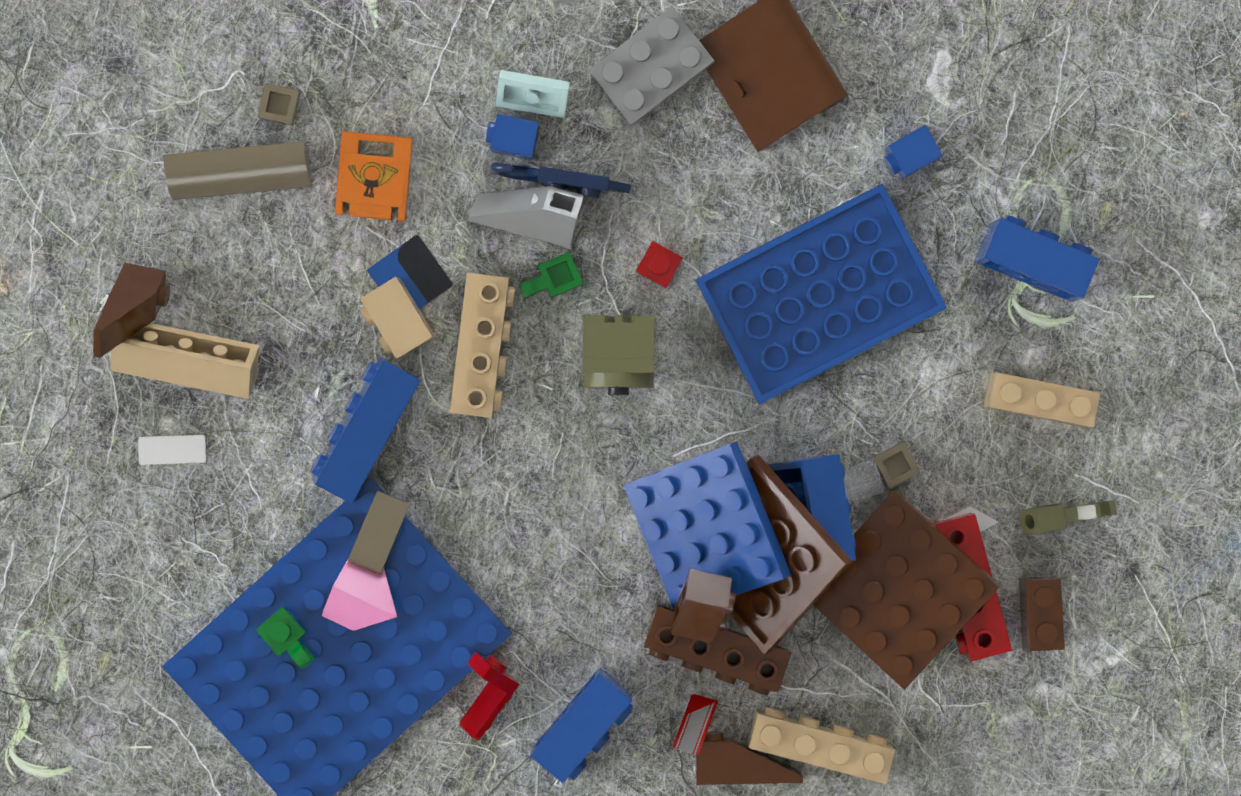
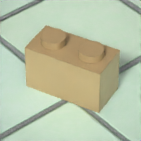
M394 277L360 298L364 305L360 308V311L369 326L376 325L382 334L378 341L388 356L394 354L396 359H402L436 338L401 278Z

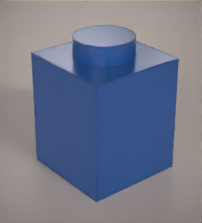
M497 114L496 122H489L486 142L491 143L490 149L493 153L533 161L540 129L539 122Z
M924 125L888 145L885 149L888 155L884 157V160L893 175L898 173L901 179H904L935 162L943 155L927 126Z

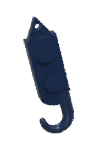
M498 162L492 163L490 166L491 171L499 176L544 184V187L552 186L563 190L565 188L577 189L579 194L587 198L599 199L600 193L608 194V191L630 193L631 184L612 181L607 176L542 166L536 169Z

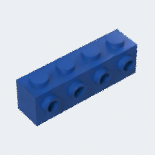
M379 357L377 363L371 361L362 377V380L366 383L359 394L354 392L345 407V411L348 412L347 417L342 425L337 423L328 438V442L331 445L325 456L319 454L310 471L314 474L312 480L315 485L351 504L421 381L417 376L382 357Z

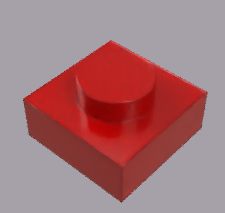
M652 241L635 272L666 289L683 257Z

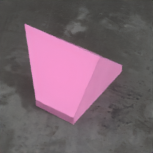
M347 560L331 589L322 616L352 631L396 618L397 614L384 567L381 574H378Z

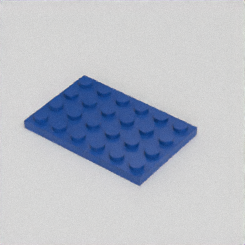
M883 183L695 279L759 405L947 309Z

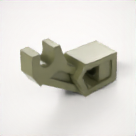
M1115 500L1064 508L1063 503L1019 510L1023 535L1067 528L1066 522L1101 518V516L1117 514Z

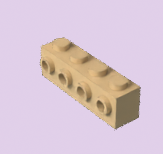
M467 273L449 413L493 418L494 411L501 412L503 391L497 390L498 377H505L507 356H501L503 342L510 341L512 321H506L507 307H514L516 287L510 286V278Z
M150 323L111 350V371L249 399L258 375L259 345Z
M766 706L765 711L755 710L747 740V745L750 749L887 784L895 754V749L890 744H887L889 739L874 734H868L867 738L853 735V729L840 725H834L833 729L819 726V720L806 716H799V720L785 717V711Z

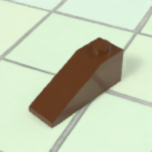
M124 262L93 329V357L101 358L156 319L161 306L166 307L169 301L170 286H165L166 271Z
M707 732L700 754L695 755L696 785L803 783V775L799 770L757 750L750 749L747 745L730 737H723V732Z

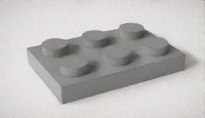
M671 6L594 65L589 71L633 127L712 66L715 61L678 12Z

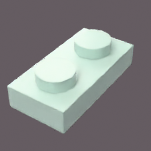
M501 70L498 79L496 106L564 118L570 82Z

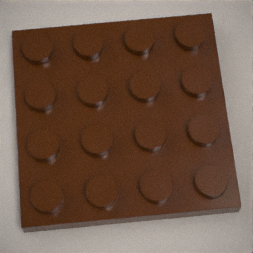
M760 455L751 457L746 464L791 575L785 579L737 594L733 611L730 615L765 655L773 651L853 561Z
M895 489L853 534L856 541V560L844 570L817 600L814 606L905 690L1001 585Z

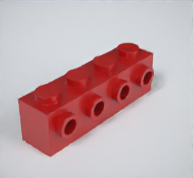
M967 513L933 523L992 577L976 514ZM997 592L963 626L959 634L954 636L959 654H965L966 659L971 662L1012 651Z

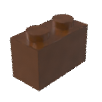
M690 569L675 603L671 634L712 643L717 631H724L727 615L733 611L736 593L730 592L732 578Z
M1054 576L1019 578L1023 648L1029 652L1065 650L1061 579Z

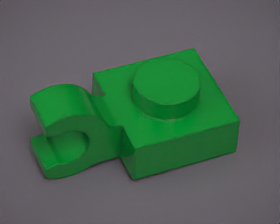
M569 251L537 265L540 276L519 284V289L524 299L546 289L550 298H553L583 285V281Z
M285 606L281 607L256 629L258 634L278 657L288 651L291 658L301 669L307 667L316 659L300 641L307 632Z

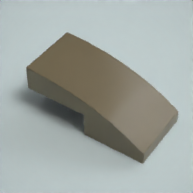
M377 491L348 561L381 574L410 504Z

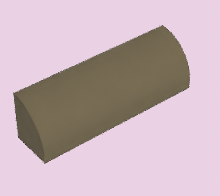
M304 141L163 155L166 182L172 200L312 187L308 145Z

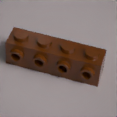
M657 604L644 641V647L650 649L648 655L664 661H668L670 656L683 660V667L700 673L703 667L716 671L715 678L731 684H735L736 679L750 683L749 690L768 696L770 690L779 692L792 654L789 649L777 645L773 651L764 655L748 635L728 628H724L723 632L717 631L712 643L671 634L674 610Z

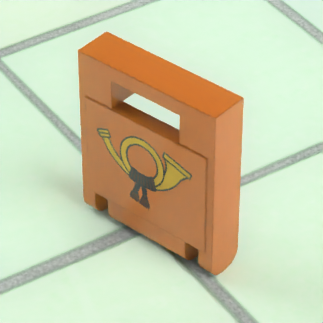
M342 131L335 215L343 216L345 202L350 203V217L391 221L393 207H398V221L406 222L414 138ZM361 140L394 143L393 157L360 154Z

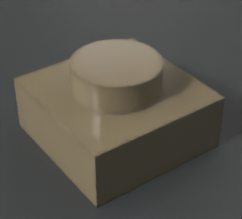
M265 83L257 117L294 126L301 94L300 90Z
M904 441L872 457L888 489L920 473Z

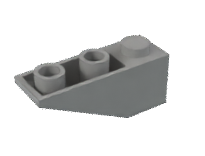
M552 186L477 194L468 221L570 248L578 225L584 195Z

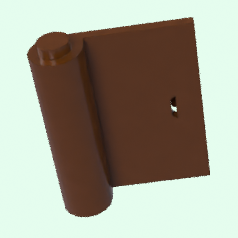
M757 0L756 3L699 40L715 61L707 69L708 73L757 152H760L815 115L828 110L849 96L790 0Z

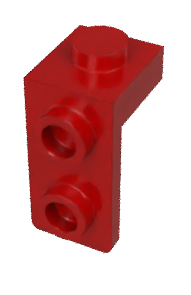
M475 652L467 664L488 683L459 724L472 738L479 741L492 726L493 721L505 704L511 700L520 684L506 672L508 666L493 655L486 659Z

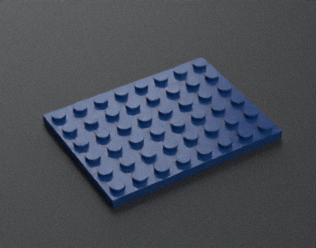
M370 478L362 485L352 504L344 501L162 666L278 796L335 795L473 670L467 663L475 652L486 658L512 634L406 515L384 565L397 617L352 631L322 616L331 589L351 554L376 492L380 491L386 494L373 478ZM283 606L287 608L307 632L300 641L316 658L307 667L302 669L294 662L288 651L278 657L256 631L259 626Z

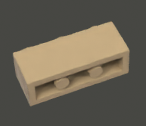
M994 372L989 375L983 407L1084 428H1094L1101 393Z

